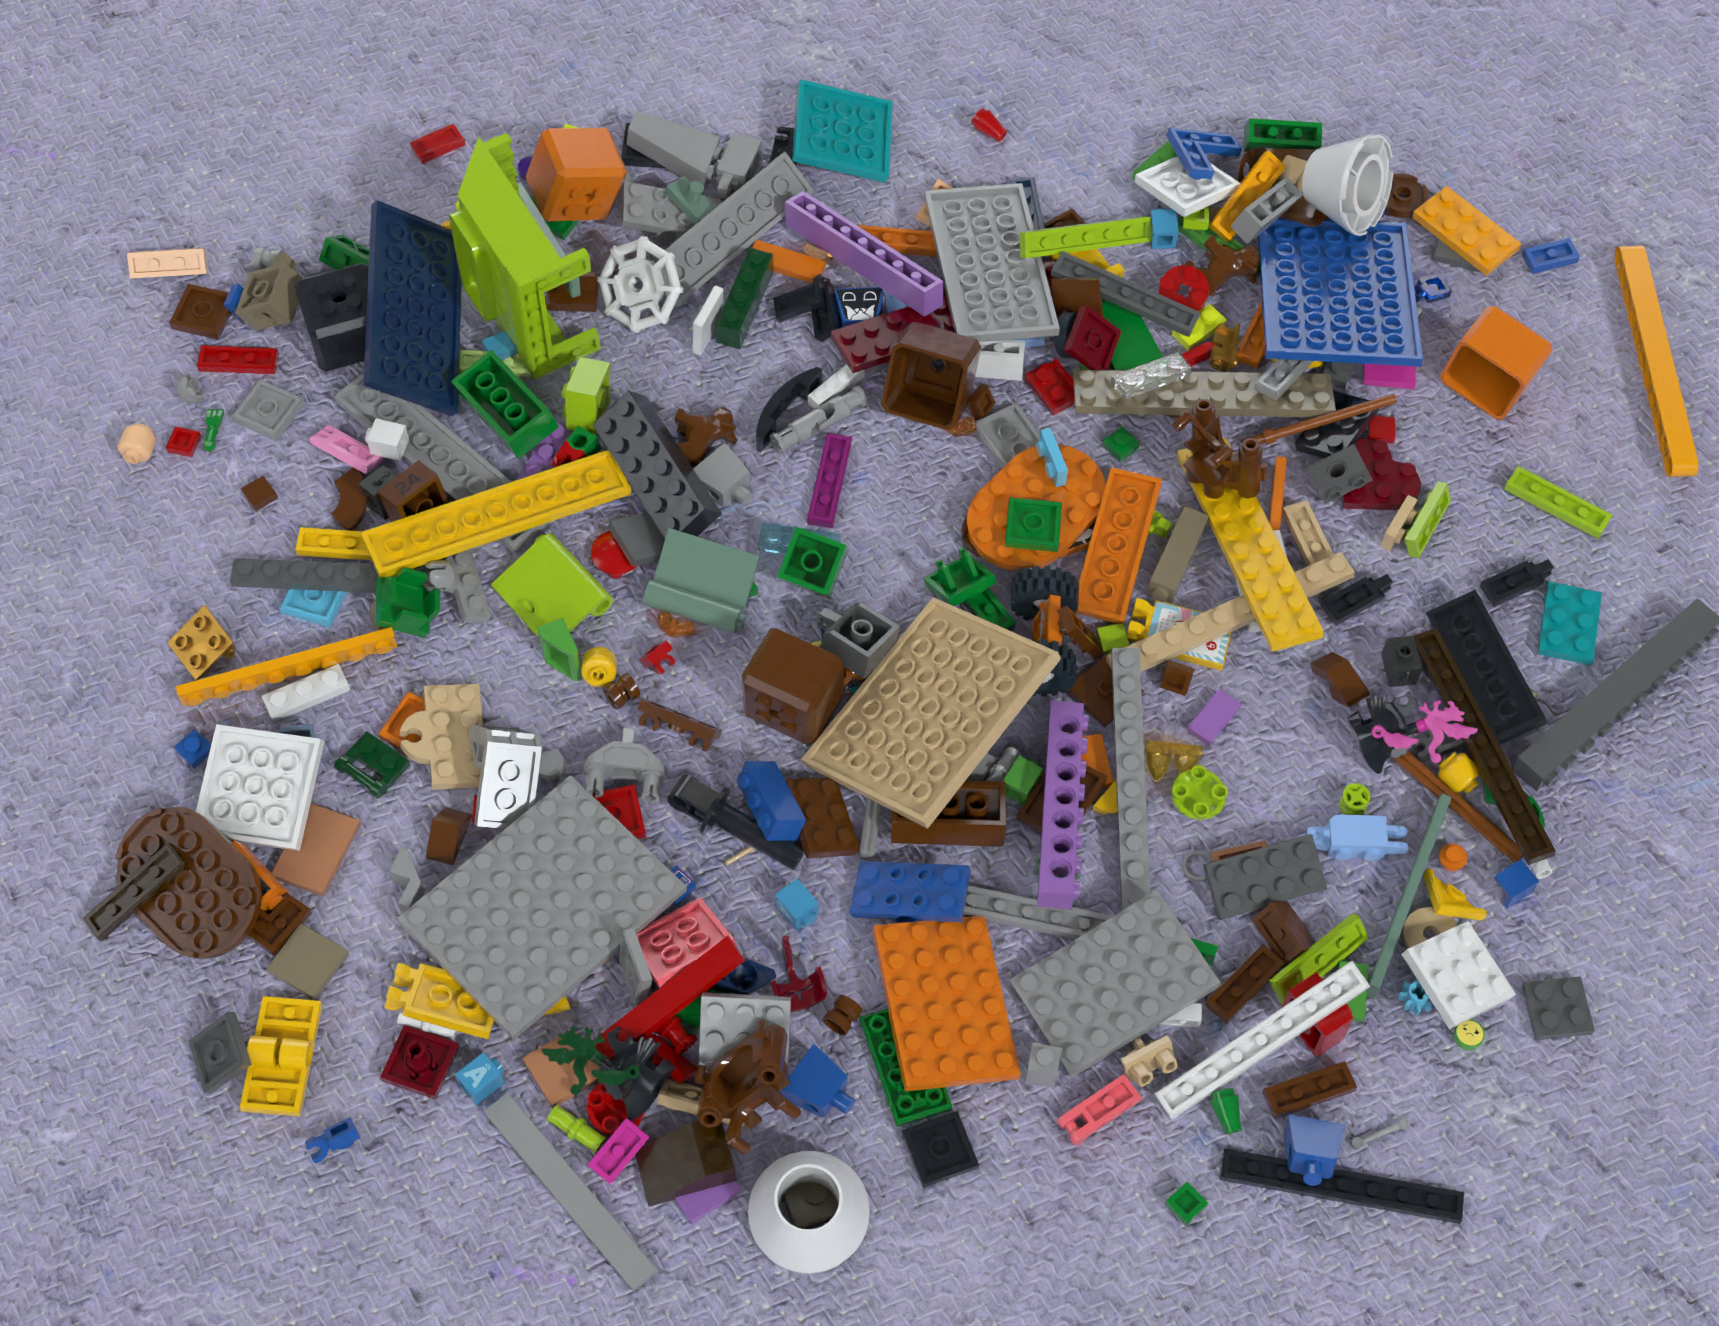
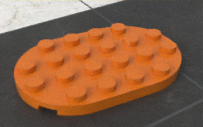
M1057 444L1067 466L1068 474L1066 485L1055 487L1053 479L1048 478L1046 474V462L1044 457L1038 455L1036 446L1017 454L971 501L967 514V529L969 540L977 550V553L989 563L1010 571L1032 568L1033 570V566L1043 568L1056 561L1097 519L1106 487L1105 478L1098 465L1082 451L1071 446ZM1009 497L1062 502L1058 552L1005 547Z

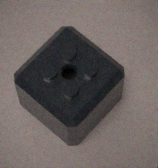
M359 263L298 280L294 286L318 366L324 371H331L365 361L369 266Z

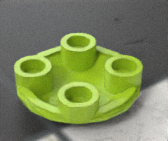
M1196 765L1177 776L1172 785L1171 795L1174 805L1182 814L1192 819L1204 820L1211 819L1220 813L1226 803L1228 789L1217 775L1207 770L1204 766Z

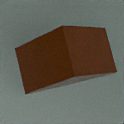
M447 807L440 811L431 822L426 858L454 865L472 819V814Z

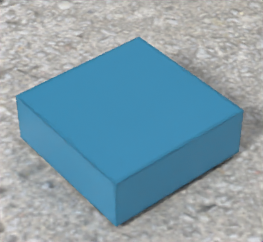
M505 331L482 340V345L486 352L492 349L501 360L517 354L516 347Z

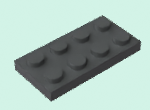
M1312 834L1203 864L1218 920L1264 908L1271 902H1284L1328 889Z

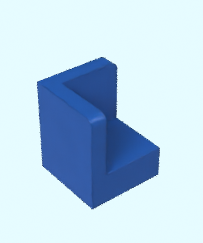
M1522 860L1499 872L1494 878L1507 894V898L1503 903L1506 909L1532 894L1539 883V880Z

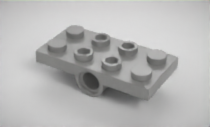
M624 181L622 186L621 227L656 233V238L660 243L670 245L695 224L664 193V188ZM704 196L715 208L721 203V199Z

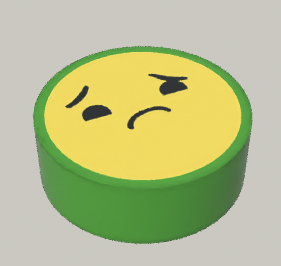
M1470 1019L1456 1026L1453 1037L1455 1043L1460 1048L1475 1050L1483 1042L1485 1032L1481 1024Z

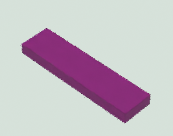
M827 433L808 513V525L833 528L852 446V437Z

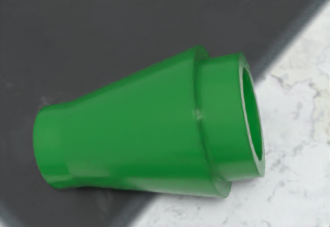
M1224 1089L1210 1094L1212 1099L1210 1105L1222 1125L1225 1135L1242 1131L1239 1097L1235 1095L1234 1089Z

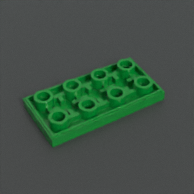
M1107 300L1103 301V317L1122 331L1110 362L1111 369L1118 371H1171L1142 317Z
M888 1008L859 1017V1022L895 1126L898 1127L952 1110V1104L946 1087L904 1091Z

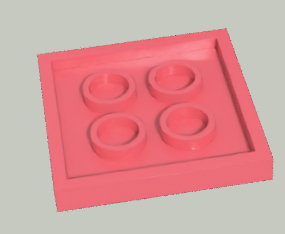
M701 897L648 924L636 934L651 977L659 988L726 936H729L737 946L735 939Z

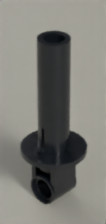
M681 776L668 795L667 801L675 810L683 812L702 823L699 831L700 834L705 835L715 825L793 871L796 869L804 855L803 847L793 840L767 841L756 819L728 804L729 787H724L718 793L693 776Z

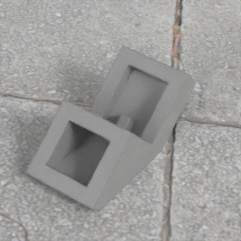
M401 847L389 872L394 884L406 888L398 903L403 914L424 896V890L407 849Z

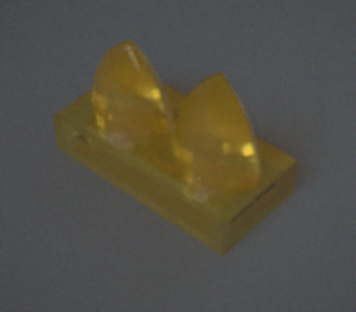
M1147 740L1144 753H1147V765L1155 781H1159L1164 776L1172 756H1174L1175 765L1180 774L1191 770L1194 766L1198 765L1199 759L1202 757L1203 746Z

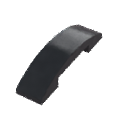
M815 367L793 377L770 398L757 424L756 450L761 453L771 442L770 434L776 433V421L795 399L800 396L807 401L808 395L822 384L821 368Z

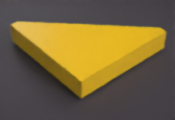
M1427 868L1425 870L1423 878L1435 914L1484 920L1487 915L1485 909L1474 907L1466 900L1467 896L1450 883L1446 885L1436 878L1433 869Z

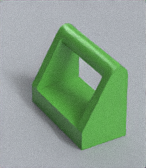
M560 618L537 627L545 662L571 680L580 681L582 675L578 649L564 619Z

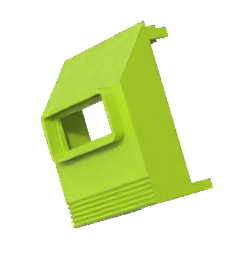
M508 133L493 137L486 142H483L478 136L458 192L460 210L449 214L461 282L466 294L485 322L494 319L501 332L505 331L513 342L519 359L522 360L524 367L531 372V378L538 379L579 360L580 357H585L601 349L599 333L595 327L566 339L546 309L544 292L591 272L590 257L586 249L582 248L560 258L519 197V186L515 179L517 171L513 166V160H515L514 153L510 147L512 139Z

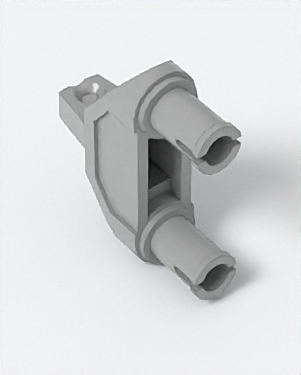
M623 728L622 742L613 741L592 753L585 761L584 771L587 774L585 791L593 795V788H596L595 798L601 797L604 792V777L643 781L642 800L648 803L651 793V803H657L660 799V782L665 778V768L661 761L645 746L633 743L634 729Z

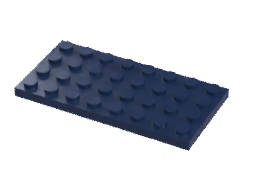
M378 200L371 204L363 386L449 416H454L458 413V392L451 381L459 375L462 282L452 231Z

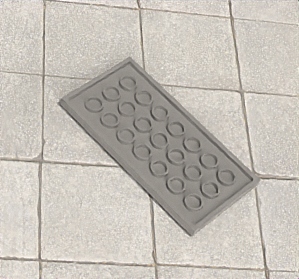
M1022 183L925 191L924 200L955 333L977 339L978 342L1058 336L1060 328L1041 256L1020 258L1019 232L1034 230Z

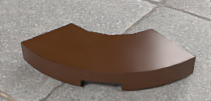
M354 467L334 482L335 487L340 493V500L338 506L331 513L332 519L347 531H354L358 527L367 510V502L359 486V483L364 479Z

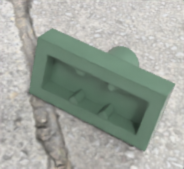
M683 176L665 189L664 193L694 224L715 208L702 195L704 186L699 181L690 182Z

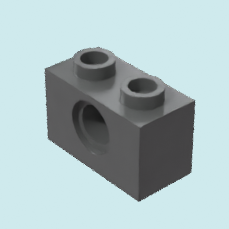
M1354 444L1307 467V471L1325 504L1335 501L1346 493L1361 488L1366 483L1372 481Z

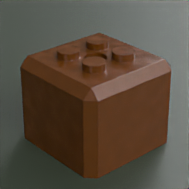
M913 322L907 325L892 346L881 406L887 413L941 429L949 430L955 427L969 405L967 400L971 396L981 345L977 339L922 323ZM935 359L941 360L945 365V369H936L932 361Z
M777 628L769 629L741 675L743 709L746 717L806 745L815 743L820 737L844 696V662L838 656Z

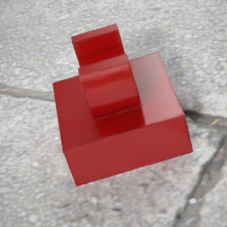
M667 640L659 642L638 659L645 668L653 666V670L659 675L665 672L661 667L662 660H665L669 666L675 664L674 658L667 654L673 649Z

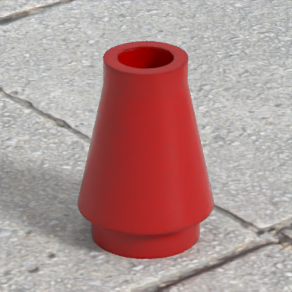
M981 108L971 121L975 130L995 139L997 142H1001L1007 135L1008 131L1000 124L990 110Z

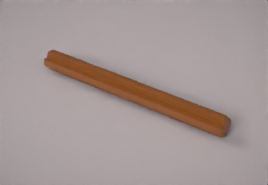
M1407 751L1406 755H1401L1397 759L1390 757L1438 799L1442 793L1452 797L1448 807L1513 863L1524 858L1516 842L1458 793L1453 792L1437 775Z

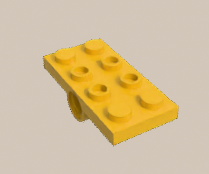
M262 997L255 1035L250 1037L247 1047L252 1065L248 1067L239 1107L242 1112L301 1117L323 1007L321 1001Z

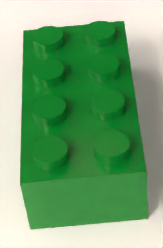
M492 349L451 381L465 403L517 459H520L559 428L550 410Z

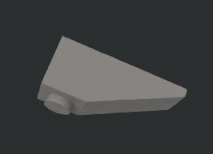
M1286 177L1246 207L1230 227L1248 244L1303 196V193Z

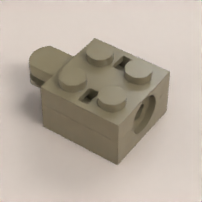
M281 253L273 259L271 267L250 272L235 314L256 331L292 322L298 305L294 286L298 280L303 279L295 271L298 263L286 253Z

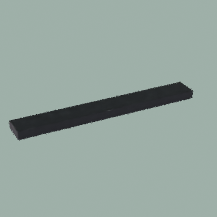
M1226 1148L1223 1151L1220 1180L1456 1224L1462 1222L1464 1192L1336 1168H1334L1331 1178H1322L1320 1184L1311 1186L1303 1181V1174L1293 1173L1289 1170L1286 1159Z

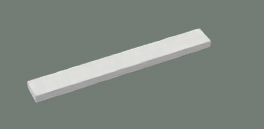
M1353 961L1349 962L1156 1092V1097L1173 1120L1370 988V985Z

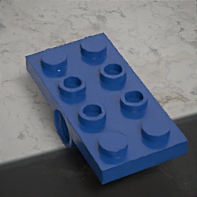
M860 861L849 913L853 918L893 919L896 923L917 921L962 922L971 869L968 865Z

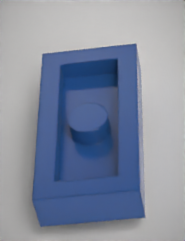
M1570 238L1526 248L1522 253L1532 274L1578 263L1580 258Z

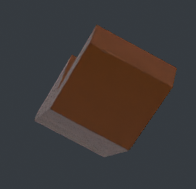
M1330 652L1310 663L1312 673L1328 681L1332 699L1342 705L1349 707L1370 696L1369 690L1348 659Z

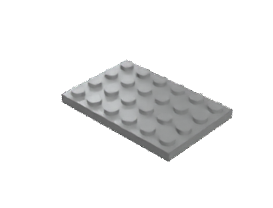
M1158 890L1153 891L1010 979L1011 985L1049 1044L1062 1048L1060 1061L1071 1078L1221 986V982Z

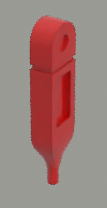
M1213 342L1204 343L1170 359L1167 364L1171 371L1189 369L1210 359L1212 347L1216 344Z

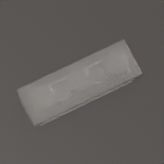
M1179 352L1112 375L1111 384L1123 399H1127L1190 376L1192 368Z

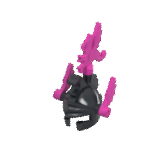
M1411 692L1406 693L1408 703L1405 705L1399 704L1397 698H1393L1392 702L1386 701L1385 696L1382 698L1374 696L1373 699L1366 698L1371 718L1363 720L1359 710L1348 716V721L1357 734L1362 756L1369 767L1377 774L1382 773L1383 765L1389 757L1397 759L1401 755H1406L1407 750L1413 744L1419 742L1418 738L1413 736L1418 732L1431 730L1434 738L1428 746L1432 762L1439 763L1441 755L1435 753V749L1444 739L1443 731L1448 737H1454L1458 740L1459 738L1467 739L1470 734H1475L1478 730L1477 728L1463 726L1459 723H1447L1452 720L1462 722L1464 719L1461 715H1464L1465 712L1459 711L1452 701L1448 702L1451 705L1450 708L1445 707L1444 710H1439L1440 699L1437 702L1433 701V710H1429L1426 702H1424V706H1420L1419 709L1426 712L1427 717L1406 725L1405 718L1408 717V714H1412V710L1415 709L1418 703Z

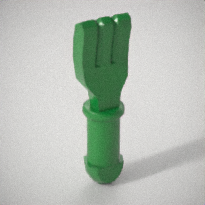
M224 409L207 410L206 424L208 427L206 428V437L203 443V448L207 452H212L216 447V437L219 433L218 428L222 424Z

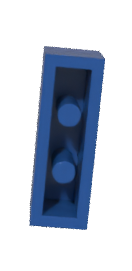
M746 761L741 773L738 775L737 785L744 795L748 807L751 809L766 840H797L806 818L776 762Z

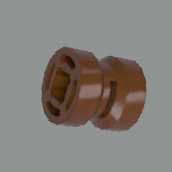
M628 673L620 676L617 682H610L603 687L607 700L615 710L622 708L626 701L635 700L641 696L637 684Z
M839 995L834 1002V1008L827 1011L822 1020L829 1029L839 1035L846 1036L852 1028V1021L857 1020L863 1010L851 998Z

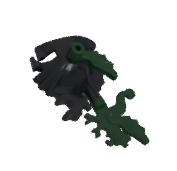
M572 1026L565 1034L558 1035L561 1038L558 1041L559 1045H569L574 1050H569L566 1047L559 1049L542 1048V1053L548 1056L549 1061H556L559 1065L564 1063L570 1064L574 1061L573 1070L579 1080V1084H574L571 1087L570 1091L573 1095L580 1094L582 1088L586 1085L587 1078L584 1067L589 1060L603 1068L604 1070H592L591 1073L606 1087L607 1093L614 1100L621 1099L624 1101L627 1119L630 1121L637 1119L649 1109L657 1098L665 1080L676 1069L668 1058L666 1060L663 1059L658 1067L653 1063L661 1045L660 1042L655 1043L653 1038L646 1040L642 1036L640 1041L636 1042L634 1036H629L626 1041H621L619 1039V1032L622 1030L621 1026H617L612 1032L607 1033L608 1043L611 1044L610 1048L615 1053L614 1060H611L596 1049V1044L604 1042L605 1038H602V1033H599L597 1038L592 1040L591 1033L593 1029L589 1030L588 1027L584 1028L586 1031L585 1038H581L580 1033L575 1034V1029H578L577 1026Z

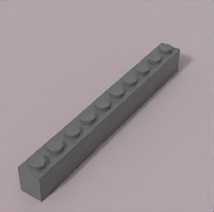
M1698 598L1694 600L1520 754L1512 770L1536 792L1544 785L1547 787L1552 785L1559 777L1558 772L1564 768L1567 771L1577 761L1578 758L1576 756L1580 752L1586 754L1595 745L1596 742L1594 740L1598 736L1604 738L1613 729L1614 726L1612 724L1616 720L1622 722L1631 713L1632 710L1630 708L1634 704L1640 706L1650 695L1648 692L1652 688L1658 690L1667 680L1666 676L1670 672L1675 674L1685 664L1684 659L1688 656L1691 659L1695 657L1702 649L1701 644L1707 641L1710 643L1719 634L1717 629L1719 626V616Z

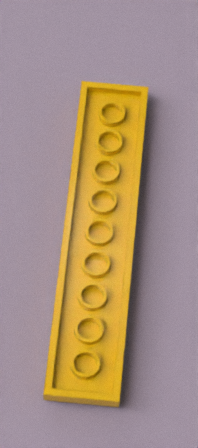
M1224 438L1225 444L1231 447L1227 438ZM1187 448L1177 451V459L1185 475L1186 468L1183 467V463L1190 456H1193L1192 452ZM1189 482L1204 514L1209 515L1208 522L1271 652L1322 639L1324 630L1257 497L1247 499L1239 496L1237 490L1225 488L1222 497L1211 499L1205 496L1203 483L1195 484Z
M606 450L361 532V538L380 578L389 577L397 574L404 567L413 569L429 561L439 560L631 495V487L610 451Z

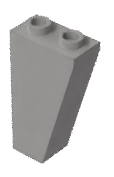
M635 111L628 128V146L655 160V162L679 176H685L690 182L699 181L703 186H705L707 179L712 180L715 168L713 163L720 159L722 148L718 147L719 136Z

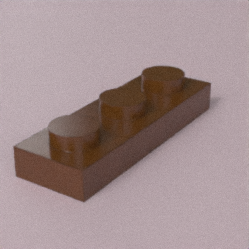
M1067 605L1057 610L1061 619L1058 625L1065 636H1069L1074 645L1078 644L1083 653L1087 652L1094 659L1103 655L1094 632Z
M1262 944L1206 1001L1205 1006L1227 1025L1269 980L1283 968L1285 962Z
M1343 1061L1266 1087L1262 1093L1273 1118L1276 1119L1356 1091L1357 1085L1346 1062Z

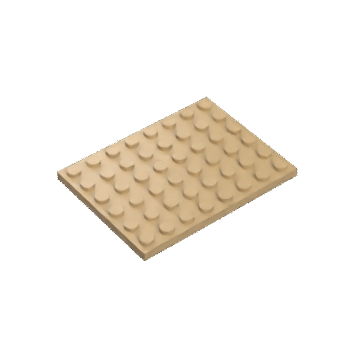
M933 597L802 757L801 761L806 767L928 829L1061 660V657L1057 651Z

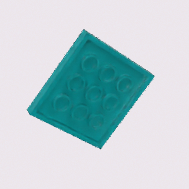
M800 79L797 85L792 161L886 183L889 178L893 101Z

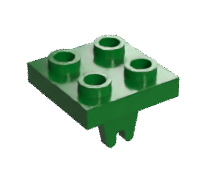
M964 547L958 549L959 559L948 565L946 563L943 564L942 560L939 559L935 562L937 571L923 578L925 587L942 601L952 606L963 603L966 599L977 593L984 592L988 587L997 583L994 574L971 557L970 552H966Z

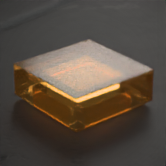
M805 243L804 253L826 262L833 260V256L829 252L815 244Z

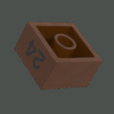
M419 460L377 491L391 522L449 503L438 474Z

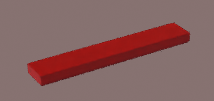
M726 936L606 1029L601 1036L605 1038V1041L597 1043L596 1049L611 1060H614L615 1053L610 1048L611 1044L608 1043V1032H612L615 1027L621 1026L622 1030L619 1032V1039L623 1042L629 1036H634L636 1042L640 1041L642 1036L646 1038L702 995V992L707 991L742 964L745 958L733 940Z

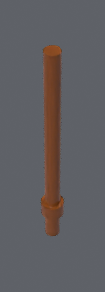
M1394 393L1274 430L1271 427L1262 430L1260 434L1242 440L1253 438L1260 442V444L1265 443L1269 445L1275 443L1276 439L1396 404L1397 400Z

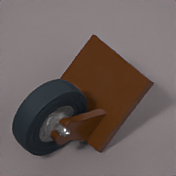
M1099 278L1051 279L1054 307L1060 328L1059 335L1054 336V343L1057 353L1062 358L1074 359L1064 351L1080 306L1088 305L1103 317Z

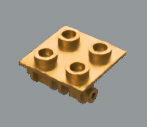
M203 605L167 642L195 680H198L221 656L229 659L236 654L233 640L206 605Z

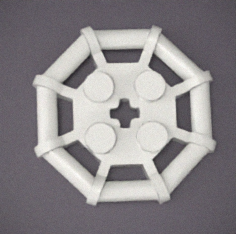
M645 236L620 246L614 245L610 248L611 253L600 276L597 277L606 308L605 314L620 321L635 333L660 323L666 324L670 320L669 315L680 293H683V287L680 285L674 262L675 255L655 245ZM637 251L636 258L628 261L625 259V254ZM646 251L660 260L656 264L647 260ZM618 262L619 273L614 278H610ZM663 267L666 268L670 286L664 285L661 273ZM638 277L643 282L641 291L634 287ZM610 284H613L614 292L616 295L615 301L613 299ZM664 291H669L662 308H660L658 302L663 298ZM621 305L629 307L631 317L619 310ZM651 309L654 313L652 316L640 319V313L643 310Z

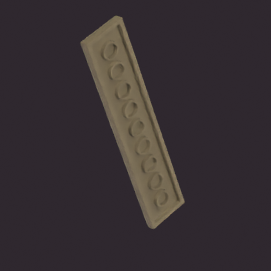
M1073 370L1075 414L1182 415L1186 410L1192 414V407L1200 399L1210 400L1214 404L1215 413L1218 416L1317 417L1336 411L1330 374L1302 373L1276 401L1254 390L1255 383L1264 373Z

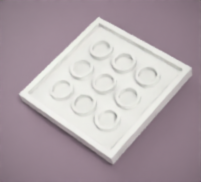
M216 724L196 812L210 820L230 841L236 840L241 843L300 851L325 741L318 738Z

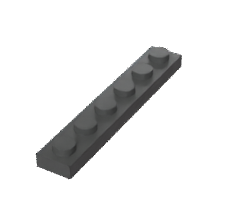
M1064 251L1061 252L1051 271V276L1055 278H1099L1102 299L1187 337H1190L1201 314L1194 309Z
M234 558L230 583L232 587L376 593L378 573L373 564Z

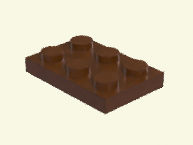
M1087 765L1085 778L1080 777V784H1085L1084 801H1079L1078 808H1084L1083 818L1107 781V775ZM1045 773L1017 814V821L1041 833Z
M828 777L786 780L806 818L799 834L806 859L856 855L860 851V847L838 783Z

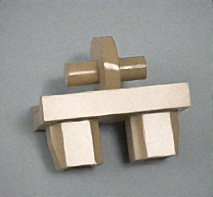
M1167 1035L1156 1041L1150 1040L1146 1043H1143L1138 1037L1132 1041L1134 1049L1127 1052V1056L1121 1058L1125 1070L1124 1075L1130 1082L1134 1080L1140 1087L1151 1083L1154 1079L1152 1071L1160 1067L1163 1073L1167 1074L1177 1069L1172 1042Z

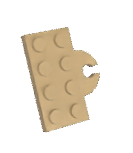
M479 684L424 686L425 711L415 712L409 716L401 726L399 735L406 737L414 733L419 735L421 740L417 743L402 740L400 743L402 751L409 759L430 766L432 790L479 788L481 768L474 765L469 738L470 724L483 725Z

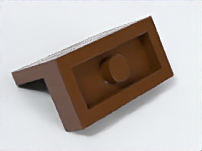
M589 272L579 277L580 296L572 298L563 284L547 291L546 309L597 312L599 296L597 273Z
M1287 901L1271 902L1251 919L1273 952L1285 962L1284 966H1288L1316 943Z

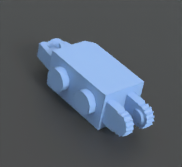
M1334 815L1330 819L1328 826L1310 827L1306 831V835L1312 834L1316 849L1327 851V857H1335L1338 860L1364 858L1367 861H1376L1383 859L1385 854L1402 855L1408 852L1407 843L1388 841V838L1401 839L1406 837L1407 828L1387 825L1386 816Z

